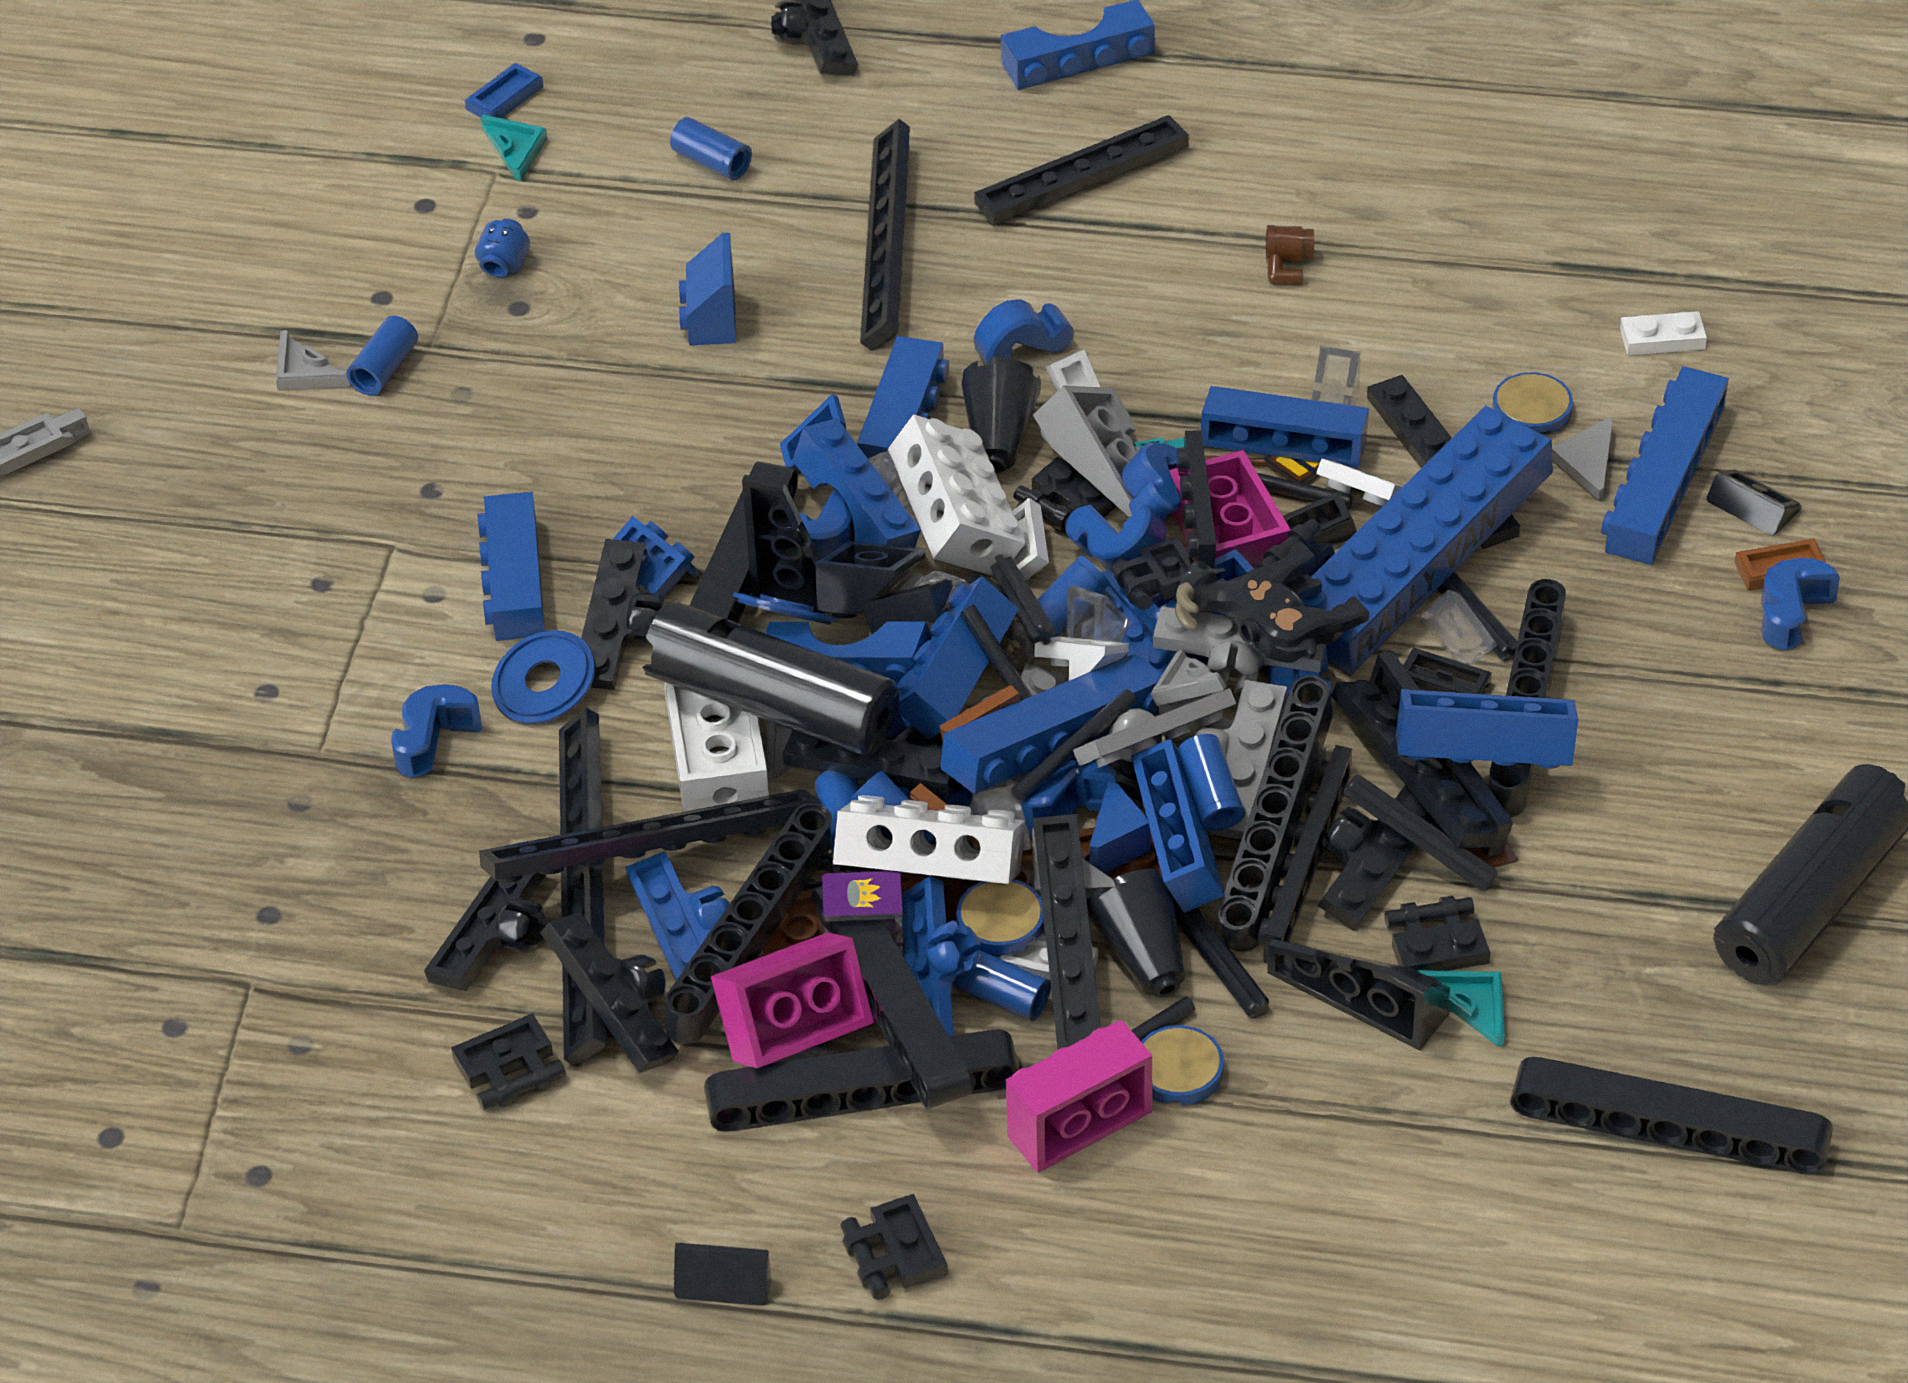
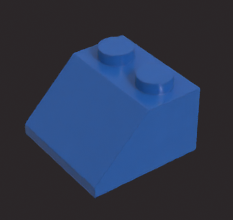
M730 232L720 234L686 264V280H679L680 304L686 303V306L679 307L680 330H688L689 346L736 343L735 286Z

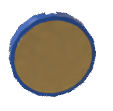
M1527 372L1507 377L1497 385L1493 395L1492 408L1539 433L1550 430V434L1568 424L1572 415L1573 399L1571 391L1562 381L1551 375Z
M1012 880L1009 884L982 881L965 892L959 900L956 911L957 925L969 926L976 933L980 941L981 947L979 950L993 955L1002 956L1023 951L1028 948V943L1033 941L1035 937L1037 941L1042 935L1044 928L1041 897L1031 886L1018 880Z
M1185 1025L1165 1026L1149 1033L1141 1041L1152 1054V1098L1157 1102L1169 1104V1100L1180 1101V1105H1191L1208 1098L1219 1088L1224 1071L1223 1052L1216 1040L1201 1029Z

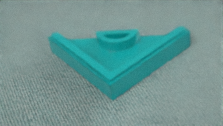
M482 115L481 117L483 131L514 178L521 181L547 140V129L541 126Z
M1418 970L1426 976L1437 978L1442 984L1450 987L1448 1008L1450 1011L1496 1046H1504L1502 972Z

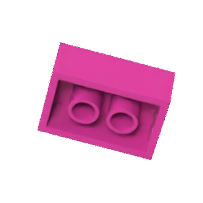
M1244 450L1205 460L1216 539L1215 559L1237 549L1246 561L1256 569L1257 564L1264 559L1263 555L1273 545H1280L1287 539V533L1290 531V528ZM1177 468L1171 469L1170 473L1180 497V476H1185V472H1177ZM1188 500L1181 501L1182 506L1178 511L1171 513L1187 540V534L1192 533V529L1184 528L1183 509L1184 504H1188Z
M827 932L711 976L732 1059L736 1063L760 1068L874 1023L851 937Z
M1121 1019L1108 1027L1095 1030L1085 1039L1069 1047L1058 1049L1050 1057L1031 1067L1018 1070L1012 1077L1006 1079L1008 1138L1036 1172L1039 1173L1152 1113V1054Z

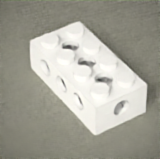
M913 414L890 445L888 451L933 559L994 576L990 568L996 562L994 557L1002 554L1004 558L1012 557L1014 559L1026 542L1019 529L1018 521L1008 504L1006 494L1001 488L994 472V466L982 445V439L970 429L964 428L962 430L946 425L935 418L927 419Z
M663 682L683 811L768 796L767 768L757 716ZM712 715L721 716L720 718L712 721L704 720L705 718ZM717 746L726 747L721 751H710V749Z
M860 795L858 800H852L851 803L840 809L837 814L833 864L1009 884L1021 871L1025 821L1015 820L1014 812L989 810L988 815L980 816L971 815V808L966 806L945 805V810L936 811L927 810L928 803L922 801L902 800L901 805L891 806L884 805L885 798ZM881 825L886 826L891 831L893 840L884 837L881 832ZM924 830L930 831L935 836L937 845H932L925 839ZM967 835L974 836L979 841L980 850H975L969 845Z

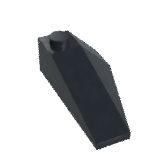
M744 475L742 487L751 596L760 597V594L810 606L814 608L813 611L830 615L831 612L817 611L816 562L821 559L785 483Z
M1272 939L1268 944V974L1419 1051L1448 1017L1450 987L1442 984L1437 978L1426 976L1413 968Z

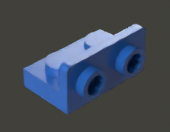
M632 516L613 539L646 543L648 553L640 582L642 588L650 594H660L664 598L685 572L694 579L701 574L691 563L695 556L682 544L676 541L673 546L665 542L669 536L650 520L645 526Z

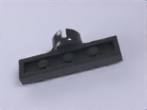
M781 0L775 4V8H779L781 11L771 16V32L777 42L795 45L801 42L806 43L810 48L820 74L855 76L858 62L831 0Z
M605 539L581 637L589 646L595 660V676L590 688L615 690L626 645L633 641L649 642L646 635L650 624L653 622L658 611L664 606V598L660 594L642 593L639 591L648 553L646 543Z
M1405 785L1395 799L1431 824L1434 818ZM1347 807L1340 813L1343 816L1334 821L1329 828L1328 836L1326 835L1322 842L1324 849L1343 863L1344 868L1325 893L1318 907L1354 931L1416 845L1379 819H1370L1356 808Z
M539 872L523 875L521 880L510 883L499 882L490 876L425 968L424 972L428 982L466 991L495 950L506 948L520 953L536 950L538 948V943L536 942L543 941L544 939L541 932L547 925V919L543 912H541L543 908L541 904L529 899L546 874Z
M581 912L548 922L541 934L637 1071L642 1073L671 1062L679 1053V1050L649 1009L650 1006L656 1005L657 999L662 998L665 993L666 980L663 970L658 968L647 973L645 971V968L655 966L657 961L643 954L625 959L613 957Z

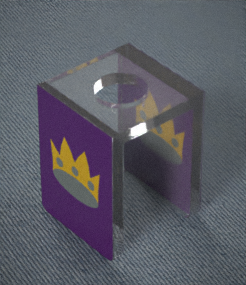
M900 871L828 873L822 876L824 920L882 919L900 952L903 953Z

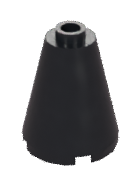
M992 357L990 358V364L978 366V361L971 363L963 371L961 386L969 429L977 433L982 439V445L994 466V472L1001 473L1015 464L1041 392L1040 376L1036 378L1033 375V368L1027 363L1012 358Z
M1144 869L1122 874L1113 879L1115 887L1103 893L1100 887L1094 891L1087 900L1088 916L1144 993L1155 995L1158 998L1168 997L1176 993L1180 989V984L1185 979V969L1174 898L1165 885L1159 870Z

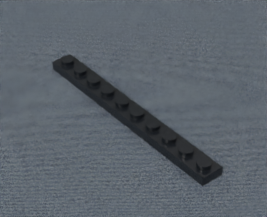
M587 707L559 729L560 835L602 827L599 714ZM580 864L564 867V871L561 872L562 918L581 912L604 944L603 864L592 867ZM562 964L564 1060L578 1067L591 1056L599 1053L607 1045L606 1025Z

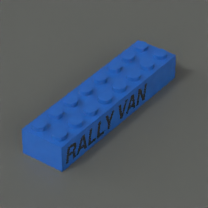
M1485 405L1311 577L1313 579L1318 578L1323 583L1321 593L1301 599L1304 606L1332 610L1333 607L1340 604L1344 605L1350 597L1355 596L1369 611V621L1345 631L1332 644L1326 645L1328 663L1352 675L1443 584L1446 578H1449L1553 473L1552 439Z

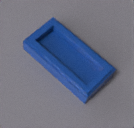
M515 62L466 98V110L480 118L482 115L502 118L543 88V77Z

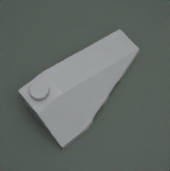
M1063 385L1033 414L1041 428L1042 437L1079 473L1127 516L1131 517L1129 503L1133 500V497L1128 493L1123 483V468L1141 448L1134 447L1131 434L1135 431V427L1130 415L1114 388Z

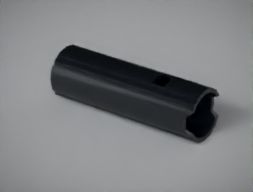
M675 600L666 603L658 611L647 632L646 638L653 646L651 664L643 666L645 675L867 757L877 752L887 740L891 727L895 723L899 708V691L896 681Z
M1862 764L1854 766L1842 778L1715 926L1713 940L1716 951L1728 968L1745 980L1763 986L1777 985L1786 978L1908 832V801L1904 796L1905 783L1896 774L1887 771L1881 766Z

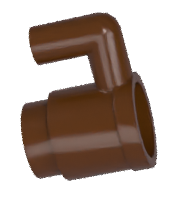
M1267 225L1266 263L1269 282L1277 285H1303V269H1283V262L1313 260L1314 229H1302V226Z

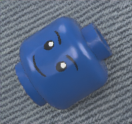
M506 218L488 222L475 247V257L481 269L491 276L503 278L507 275L515 274L521 269L531 245L530 238L523 230L522 225L513 219Z

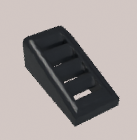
M1339 492L1283 516L1290 530L1298 524L1303 525L1309 519H1314L1321 523V531L1314 537L1317 545L1319 543H1331L1333 545L1346 542L1357 532L1353 518Z

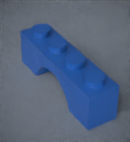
M1131 0L1105 7L1101 22L1092 30L1079 35H1054L1036 26L1001 35L1002 65L1017 90L1155 53V24L1139 0Z
M835 418L803 427L793 462L813 489L830 484L840 492L851 512L855 530V542L915 548L921 532L920 527L840 421Z
M769 622L765 632L771 636L896 681V686L902 677L915 667L917 662L913 658L916 652L924 643L931 640L926 622H886L868 638L847 645H829L820 642L814 637L809 622Z

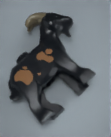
M1302 541L1293 545L1286 557L1227 581H1219L1226 574L1224 568L1213 569L1203 561H1195L1181 578L1177 589V603L1175 607V614L1179 623L1186 629L1193 631L1197 629L1198 624L1190 615V612L1198 613L1203 610L1218 611L1231 617L1238 625L1240 636L1246 644H1254L1267 658L1285 663H1293L1302 657L1314 658L1317 654V645L1332 644L1345 631L1369 621V611L1355 596L1350 597L1344 605L1340 604L1333 607L1332 610L1304 606L1301 599L1321 593L1323 583L1318 578H1311L1308 574L1304 576L1300 574L1294 580H1291L1296 574L1304 571L1307 564L1315 561V555Z

